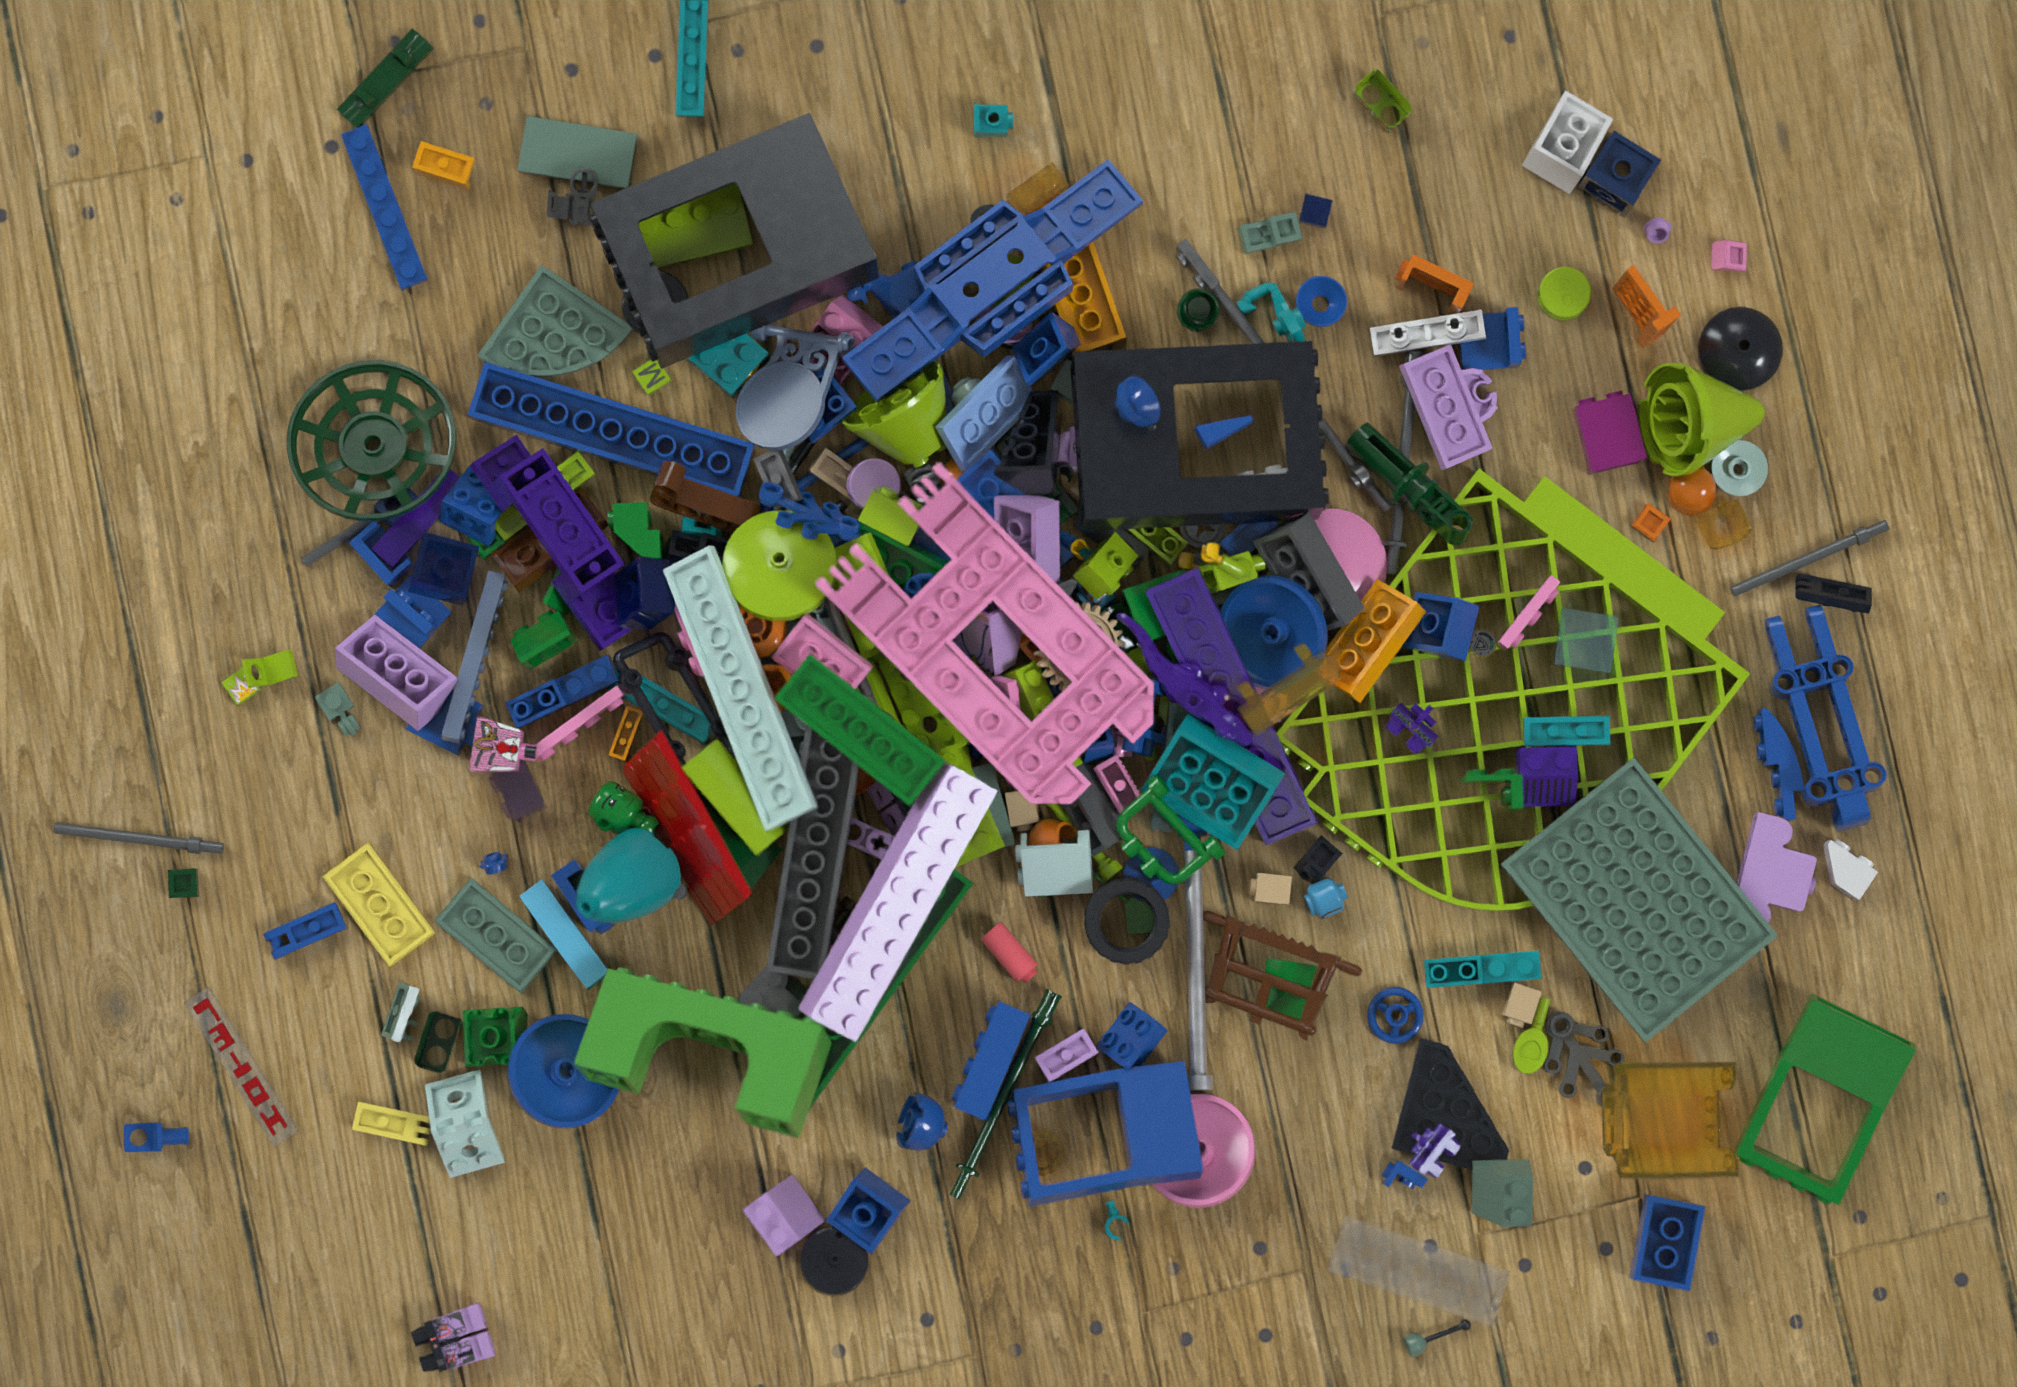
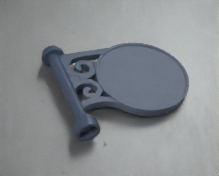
M772 323L751 331L752 337L755 340L767 341L770 336L777 337V346L771 360L747 380L737 399V423L741 432L750 442L766 450H784L796 446L811 435L822 418L825 398L840 354L845 355L854 348V337L850 336L848 332H842L838 337L773 326ZM786 339L799 341V351L794 344H786ZM821 351L828 352V354H829L828 363H827V360H826L825 356H824L823 354L817 353V352H821ZM791 352L795 356L788 357V354ZM813 356L816 360H819L816 364L811 363ZM826 366L822 381L820 382L813 372H820Z

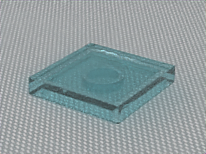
M1562 608L1553 665L1611 673L1619 617Z

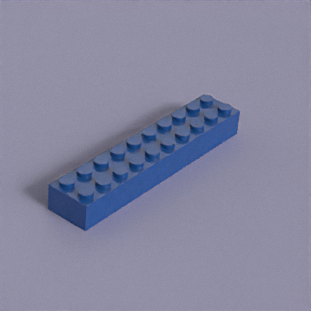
M484 362L468 412L469 418L473 421L575 452L578 451L585 455L654 476L658 475L663 461H673L681 464L686 469L684 478L740 498L756 450V446L748 441L488 362Z

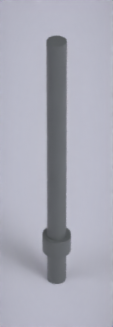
M1883 520L1867 528L1864 526L1852 531L1853 534L1732 585L1730 590L1734 597L1853 545H1863L1870 542V538L1888 531V523L1886 520Z
M57 822L54 826L55 834L184 849L188 853L200 854L201 852L223 854L224 843L203 841L202 837L190 836L187 839Z

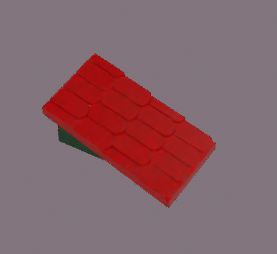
M661 730L623 766V773L636 794L642 799L645 806L642 809L644 813L654 816L658 820L659 825L656 831L668 847L667 849L671 848L680 867V873L689 885L687 891L712 926L749 897L752 893L751 888L783 849L773 841L756 855L682 769L684 764L676 757Z

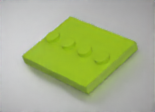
M736 184L719 189L638 224L654 261V264L649 266L656 265L657 269L753 246L741 193Z

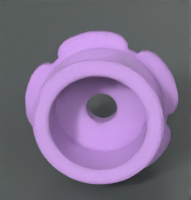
M1653 218L1644 225L1646 237L1650 242L1656 244L1665 242L1670 236L1669 231L1672 229L1670 222L1665 221L1663 218Z

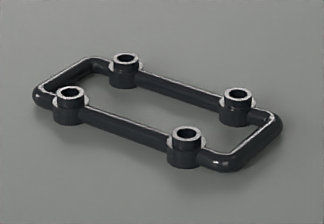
M657 632L618 650L614 654L613 663L620 674L618 679L619 688L624 693L632 694L655 734L662 730L676 757L684 765L686 764L684 760L686 754L684 745L680 741L672 740L640 687L643 680L641 674L635 669H629L624 661L659 643L663 645L667 652L665 657L667 667L672 671L680 673L709 721L708 734L710 738L714 741L718 739L734 759L736 758L721 717L716 713L687 665L690 656L685 648L676 646L668 634Z

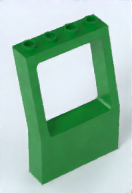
M1811 993L1773 1066L1735 1146V1153L1739 1156L1738 1160L1750 1167H1753L1755 1164L1763 1168L1764 1173L1774 1179L1779 1180L1782 1177L1790 1181V1186L1798 1191L1805 1192V1190L1816 1194L1815 1197L1825 1204L1830 1205L1833 1202L1840 1205L1880 1118L1916 1052L1915 1043ZM1792 1066H1797L1870 1102L1844 1159L1832 1180H1826L1754 1144Z

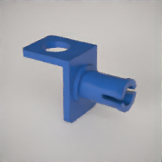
M161 1123L124 1124L123 1126L125 1152H161L163 1145L189 1144L188 1127L163 1128ZM140 1129L145 1132L146 1141L143 1145L135 1146L131 1143L130 1135L134 1130Z

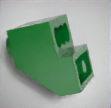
M648 503L613 504V511H608V525L611 531H614L617 537L648 565L662 564L664 558V536L660 530H652L651 508Z

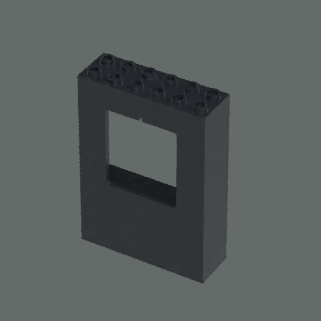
M810 113L591 203L593 213L589 214V217L593 224L594 233L598 241L600 240L608 264H611L619 289H622L624 300L629 312L633 314L636 321L635 325L641 338L643 337L649 357L652 362L657 361L661 369L879 278L877 257ZM736 184L772 263L676 304L673 303L656 265L649 266L654 264V261L638 224L719 189Z
M1312 341L1074 352L1070 364L1081 531L1279 522L1307 512L1311 514L1313 520H1318L1321 513L1325 511V505H1329L1328 488H1323V477L1327 476L1326 460H1321V449L1325 448L1324 433L1319 432V422H1322L1323 412L1322 405H1317V394H1320V378L1315 377V366H1318V351L1313 349ZM1136 376L1143 379L1155 392L1160 405V417L1154 424L1140 427L1121 418L1116 407L1117 390L1121 382L1128 377ZM1265 380L1280 381L1284 425L1290 426L1289 428H1284L1287 461L1286 473L1182 478L1180 476L1174 400L1175 385Z

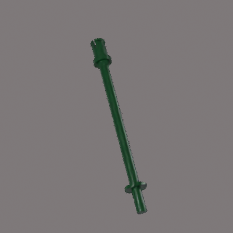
M1046 989L1036 1012L1032 1011L1033 1024L964 1165L961 1163L956 1164V1167L961 1169V1172L950 1193L951 1196L960 1200L971 1175L979 1177L980 1174L974 1169L1042 1029L1048 1025L1051 1026L1053 1022L1051 1017L1062 998L1061 995Z

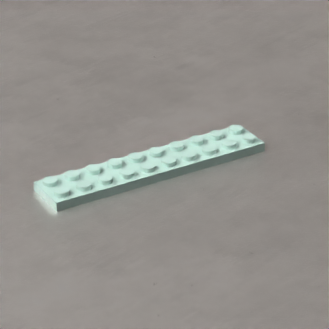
M707 546L663 569L765 831L775 829L817 808L737 602L729 588L715 547Z

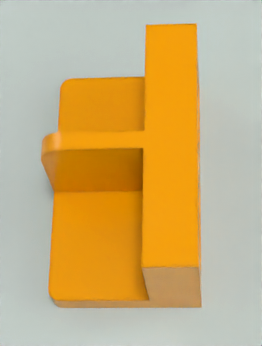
M421 141L412 168L418 175L469 190L471 186L469 178L475 158Z

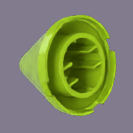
M1680 362L1664 363L1657 366L1644 383L1645 387H1649L1647 398L1640 400L1639 426L1645 450L1652 463L1661 464L1665 468L1662 473L1669 476H1684L1694 473L1760 425L1765 415L1764 407L1757 398Z

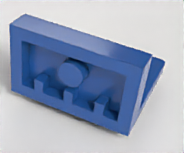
M470 466L442 500L440 523L489 546L495 539L496 521L503 512Z

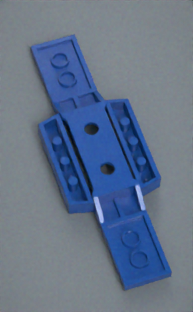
M1107 159L1046 206L1026 216L1004 200L1000 201L914 265V274L923 293L908 309L843 356L842 361L876 403H878L960 341L982 357L987 356L1073 291V283L1064 263L1143 205V199L1110 160ZM1013 250L1022 252L1024 256L1023 261L1019 264L1010 263L1007 259L1009 252ZM1044 265H1051L969 327V322ZM969 283L977 285L979 288L978 295L971 298L965 296L963 293L965 285Z

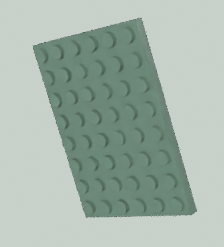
M1635 758L1629 760L1500 864L1644 1043L1778 936Z

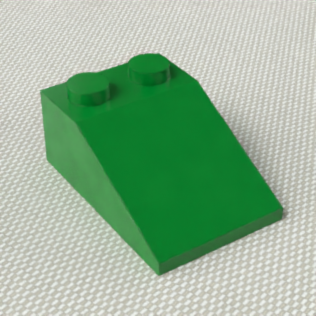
M549 610L537 618L539 622L532 627H529L527 624L513 632L515 637L510 639L521 664L530 671L578 642L559 610L555 613Z

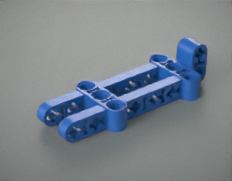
M1821 605L1805 608L1807 624L1818 656V660L1796 665L1781 617L1778 615L1764 620L1766 633L1778 672L1771 681L1770 691L1776 698L1787 699L1811 778L1802 792L1804 801L1813 807L1833 803L1831 808L1832 820L1836 831L1842 832L1865 826L1870 821V810L1865 794L1877 791L1885 782L1887 773L1883 765L1869 761L1845 683L1853 672V662L1846 655H1837ZM1835 664L1842 665L1846 670V674L1836 675L1832 670V666ZM1808 671L1816 673L1819 681L1816 683L1809 682L1805 678V673ZM1787 679L1791 683V689H1781L1777 680ZM1823 689H1828L1851 764L1850 768L1831 773L1828 772L1805 694ZM1865 772H1875L1879 781L1877 783L1869 782L1865 777ZM1845 778L1850 781L1851 789H1841L1838 785V779ZM1814 785L1820 786L1824 791V796H1813L1810 792V787Z

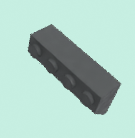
M1309 512L1286 520L1252 541L1272 575L1293 580L1304 587L1315 598L1323 612L1327 631L1347 625L1365 609Z

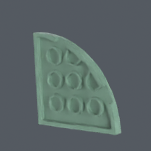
M541 264L477 357L484 362L534 377L562 376L578 372L603 360L629 337L633 329L628 323Z

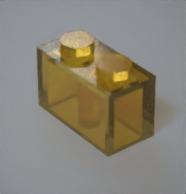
M1051 162L1007 194V202L1026 216L1046 206L1069 188V184L1054 163Z

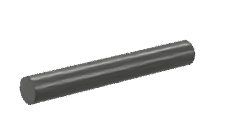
M373 521L356 522L301 557L306 567L310 566L357 536Z

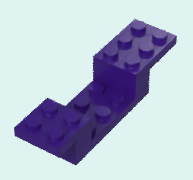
M515 435L470 465L502 512L515 505L562 572L551 583L599 651H602L646 620L614 574L625 565L544 448L530 455L521 440Z

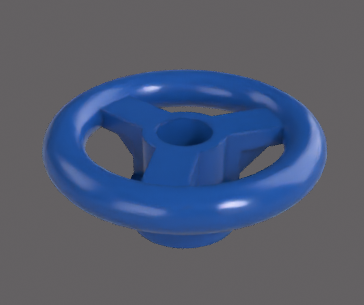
M1390 987L1380 991L1373 997L1368 1006L1367 1020L1370 1029L1379 1039L1387 1043L1399 1044L1409 1041L1416 1036L1423 1024L1424 1012L1421 1002L1411 991L1401 987ZM1389 996H1402L1409 1000L1410 1003L1405 1006L1401 1004L1388 1006L1382 1000ZM1376 1009L1385 1013V1019L1390 1024V1034H1387L1378 1026ZM1393 1010H1398L1401 1013V1018L1398 1021H1394L1391 1018ZM1415 1011L1413 1026L1406 1033L1399 1035V1026L1404 1025L1408 1020V1014Z

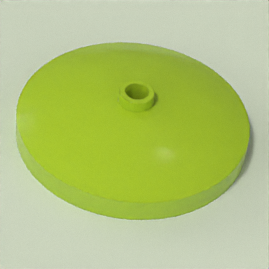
M769 511L750 518L732 534L724 551L723 570L732 595L737 604L745 611L770 621L794 620L814 611L827 598L815 583L820 578H824L831 585L830 587L833 588L836 578L829 572V569L832 566L837 569L836 552L828 534H818L815 540L807 539L801 535L804 522H793L791 528H782L775 522L779 511ZM776 560H780V561H783V562H781V563H776L775 561H776Z

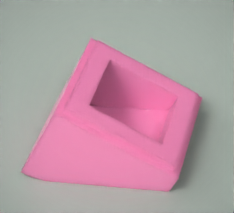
M1729 240L1713 242L1711 269L1718 271H1746L1747 243Z

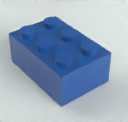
M1644 1194L1629 1279L1690 1291L1705 1206Z

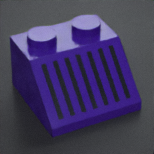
M1577 747L1519 748L1516 750L1517 774H1522L1523 807L1575 805L1578 778Z

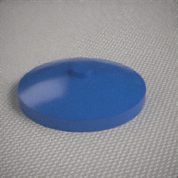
M1259 576L1238 586L1225 600L1220 614L1253 683L1269 688L1288 687L1302 681L1318 667L1327 646V625L1319 604L1300 584L1281 576Z
M557 1014L545 1017L528 1027L519 1036L511 1050L508 1061V1081L511 1092L521 1109L541 1124L560 1129H570L586 1125L605 1113L618 1094L619 1089L587 1081L574 1065L589 1022L587 1018L572 1014Z

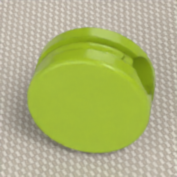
M1572 267L1553 269L1543 278L1537 292L1539 306L1548 317L1554 320L1569 321L1577 318L1584 312L1591 300V286L1587 277L1581 271Z

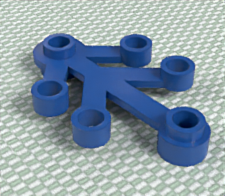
M772 482L762 483L759 497L763 505L774 507L776 504H779L797 512L779 511L775 521L778 526L791 528L793 522H804L801 535L811 540L817 539L818 534H836L840 539L846 541L857 539L860 536V522L853 517L843 516L839 511L838 505L832 502H825L821 510L815 502L813 494L810 492L800 491L803 499L794 502L782 496L784 490L780 485Z

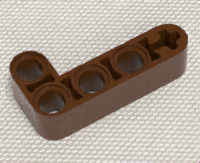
M673 461L662 462L650 496V502L659 508L730 533H734L744 522L762 513V508L754 502L684 478L686 469L681 464Z

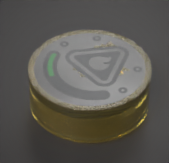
M1479 629L1473 632L1469 646L1470 652L1478 658H1486L1493 654L1497 647L1495 635L1487 629Z

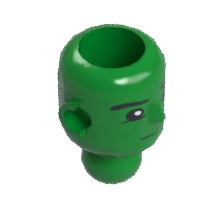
M608 781L602 785L588 809V815L596 822L598 828L606 832L611 831L616 835L634 828L645 829L654 833L659 825L658 820L654 816L641 813L644 805L639 796L614 781Z

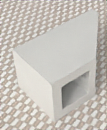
M1838 839L1835 842L1832 840L1826 841L1823 849L1831 886L1853 901L1860 900L1878 871L1872 868L1874 863L1862 855L1858 858L1849 852L1851 848Z

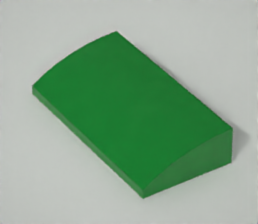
M861 523L859 527L861 529L860 536L866 533L872 534L890 578L903 592L906 582L912 576L919 573L937 575L949 563V561L914 542L906 546L864 523Z

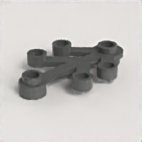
M1566 1012L1553 1013L1546 1023V1029L1552 1037L1549 1056L1543 1063L1544 1070L1550 1074L1560 1071L1561 1062L1559 1057L1564 1041L1570 1050L1564 1082L1559 1086L1560 1094L1566 1098H1571L1576 1094L1577 1086L1575 1083L1580 1065L1597 1091L1596 1100L1599 1106L1604 1109L1615 1108L1620 1102L1618 1090L1605 1084L1590 1059L1604 1061L1610 1066L1618 1067L1624 1062V1054L1620 1050L1607 1051L1580 1045L1574 1036L1591 1037L1594 1042L1603 1043L1609 1036V1032L1604 1026L1591 1027L1574 1023L1573 1018ZM1559 1020L1565 1023V1029L1561 1032L1555 1028V1024ZM1597 1029H1602L1605 1033L1604 1038L1601 1040L1595 1037ZM1613 1053L1620 1055V1061L1617 1064L1612 1063L1610 1060ZM1550 1060L1557 1062V1068L1554 1071L1549 1070L1547 1067ZM1565 1084H1571L1573 1087V1092L1569 1095L1563 1091ZM1605 1092H1609L1612 1095V1101L1609 1103H1605L1602 1099Z

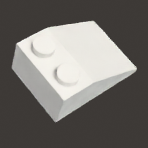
M1565 90L1531 147L1522 166L1570 194L1582 178L1613 119Z

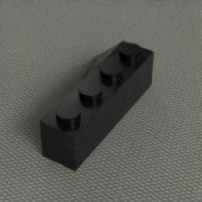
M1058 390L1033 391L1029 393L1020 413L1017 428L1014 427L1011 433V441L1008 447H1005L1002 453V461L1000 465L996 466L994 474L1026 495L1055 494L1062 424Z

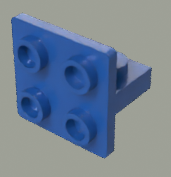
M408 576L395 592L392 589L388 591L384 596L387 601L374 615L420 649L449 617L451 611L412 576Z
M1129 1002L1108 1031L1104 1033L1096 1047L1120 1066L1129 1070L1131 1067H1140L1168 1030L1156 1019Z

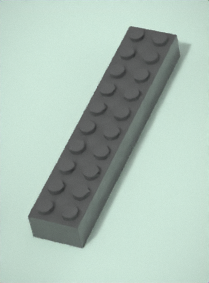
M864 695V696H866L869 700H871L872 696H870V695ZM806 725L800 765L817 808L790 822L766 971L815 979L830 951L860 766Z

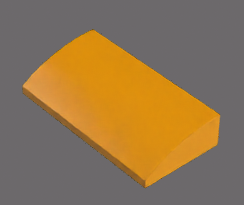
M1092 242L1064 263L1073 283V291L1055 304L1059 317L1074 327L1081 343L1074 352L1095 351L1127 340L1098 254ZM1050 264L1044 265V266L1042 267V268H1043V271H1045V270H1046L1047 268H1049L1051 265H1050Z
M1376 579L1361 600L1365 609L1347 625L1341 627L1326 648L1320 664L1313 671L1323 680L1358 703H1361L1426 613L1418 602Z

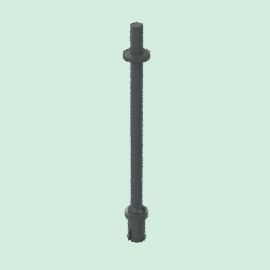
M1406 351L1405 363L1423 356L1424 353ZM1401 376L1400 382L1405 387L1399 451L1409 459L1415 404L1405 379ZM1404 501L1393 505L1390 540L1383 541V546L1389 548L1386 574H1398L1400 549H1407V544L1401 542Z

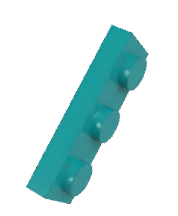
M1609 716L1524 717L1523 745L1524 747L1610 745Z

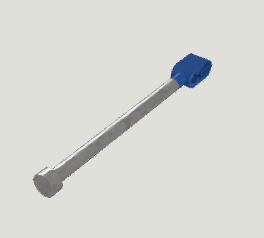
M1177 814L1200 840L1201 837L1207 836L1205 830ZM1184 840L1186 866L1198 854ZM1201 867L1185 880L1190 1076H1187L1189 1090L1213 1089V1075H1207Z

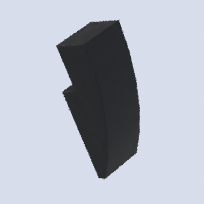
M672 530L666 543L663 565L671 566L707 546H714L723 567V555L729 539L702 532L699 538Z

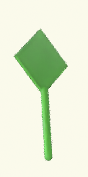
M1093 869V876L1105 885L1107 882ZM1124 894L1118 895L1125 902L1128 935L1151 933L1154 917L1147 902L1143 899V902L1136 898H1128Z

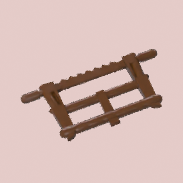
M1211 911L1203 912L1204 921L1224 927L1218 954L1215 953L1209 984L1205 986V1003L1218 1001L1251 1014L1249 1021L1260 1025L1262 1018L1298 1031L1299 1036L1308 1041V1036L1316 1033L1314 1024L1325 998L1328 996L1325 993L1336 968L1355 977L1362 974L1360 966L1345 960L1341 961V957L1338 955L1318 952L1312 944L1307 947L1303 941L1297 943L1293 937L1288 940L1284 934L1278 936L1274 930L1269 933L1265 927L1259 929L1255 923L1248 926L1245 925V922L1228 915L1225 918V916ZM1240 936L1317 963L1318 967L1311 987L1307 988L1233 960ZM1229 971L1261 983L1255 1003L1222 991ZM1271 987L1306 999L1300 1020L1266 1007Z

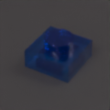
M1305 194L1299 223L1326 229L1333 200Z

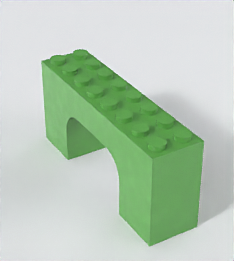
M618 968L617 971L607 969L574 1065L587 1081L639 1095L655 1051L663 1043L674 1038H688L736 1051L749 1056L748 1071L735 1106L736 1111L745 1124L800 1139L832 1044L821 1023L811 1018H804V1021L798 1020L792 1014L785 1011H777V1014L768 1012L767 1008L759 1004L742 1005L739 1000L729 996H724L723 999L713 997L714 995L711 992L703 989H697V992L687 990L686 986L677 982H671L670 985L660 982V979L651 975H644L643 978L634 976L632 971L625 968Z

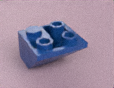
M826 367L820 372L815 373L820 382L822 381ZM834 377L825 398L822 418L816 429L809 436L813 443L858 409Z

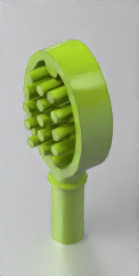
M1540 997L1531 1028L1523 1031L1513 1046V1063L1516 1069L1523 1074H1530L1539 1070L1546 1060L1548 1041L1542 1030L1543 1026H1545L1544 1022L1550 999Z

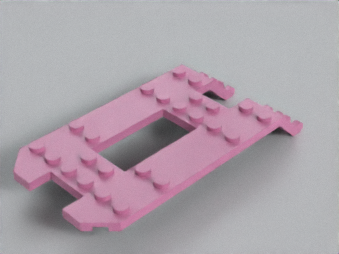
M938 462L932 471L947 483L945 487L938 491L927 477H923L920 481L933 493L934 497L930 499L915 485L912 491L919 499L921 498L926 503L919 512L913 507V504L907 497H902L897 502L952 559L934 578L910 599L855 543L850 548V552L865 565L856 572L851 567V564L844 557H841L838 562L852 578L848 581L832 566L829 572L844 585L835 592L824 578H820L815 584L1031 804H1072L1091 785L1089 780L1072 763L1112 723L1133 744L1153 724L1154 683ZM991 601L1072 681L1032 722L951 641Z

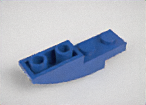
M605 655L558 679L544 683L505 704L516 728H520L599 693L600 690L617 683L620 676L611 656Z
M1763 708L1757 711V716L1753 717L1755 733H1759L1760 744L1756 746L1758 761H1762L1763 767L1774 766L1775 771H1771V784L1773 788L1777 789L1778 799H1774L1775 815L1787 821L1796 820L1793 792L1804 790L1799 762L1786 732L1767 708Z

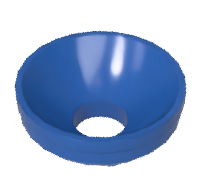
M1316 276L1308 279L1301 285L1296 296V308L1299 309L1304 321L1315 327L1333 325L1343 316L1347 306V296L1344 288L1335 279L1327 276ZM1318 296L1326 298L1329 303L1328 309L1324 312L1315 311L1312 307L1314 298Z
M1136 376L1128 377L1121 382L1117 390L1116 407L1121 418L1140 427H1146L1157 422L1160 417V405L1150 385Z

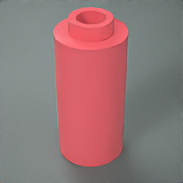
M1002 922L998 923L980 939L1016 982L1022 980L1026 983L1038 973L1035 970L1038 963Z

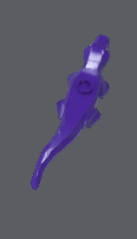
M1125 613L1116 615L1136 636L1150 672L1160 683L1170 702L1178 703L1206 725L1211 723L1220 738L1234 741L1244 746L1249 745L1253 740L1251 733L1237 715L1227 711L1223 706L1230 699L1227 688L1208 684L1201 678V667L1186 662L1183 664L1172 663L1159 652L1150 635L1138 622Z

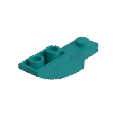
M1540 950L1424 960L1426 988L1542 979Z

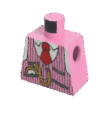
M477 717L469 771L475 773L517 772L520 760L536 762L538 745L523 743L524 732L522 730Z

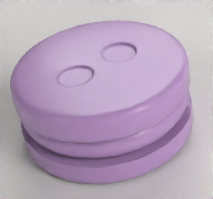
M873 458L859 462L851 469L847 477V493L851 501L861 509H864L872 491L877 486L880 488L882 486L890 487L898 493L897 496L900 493L901 481L897 470L889 462L882 459Z

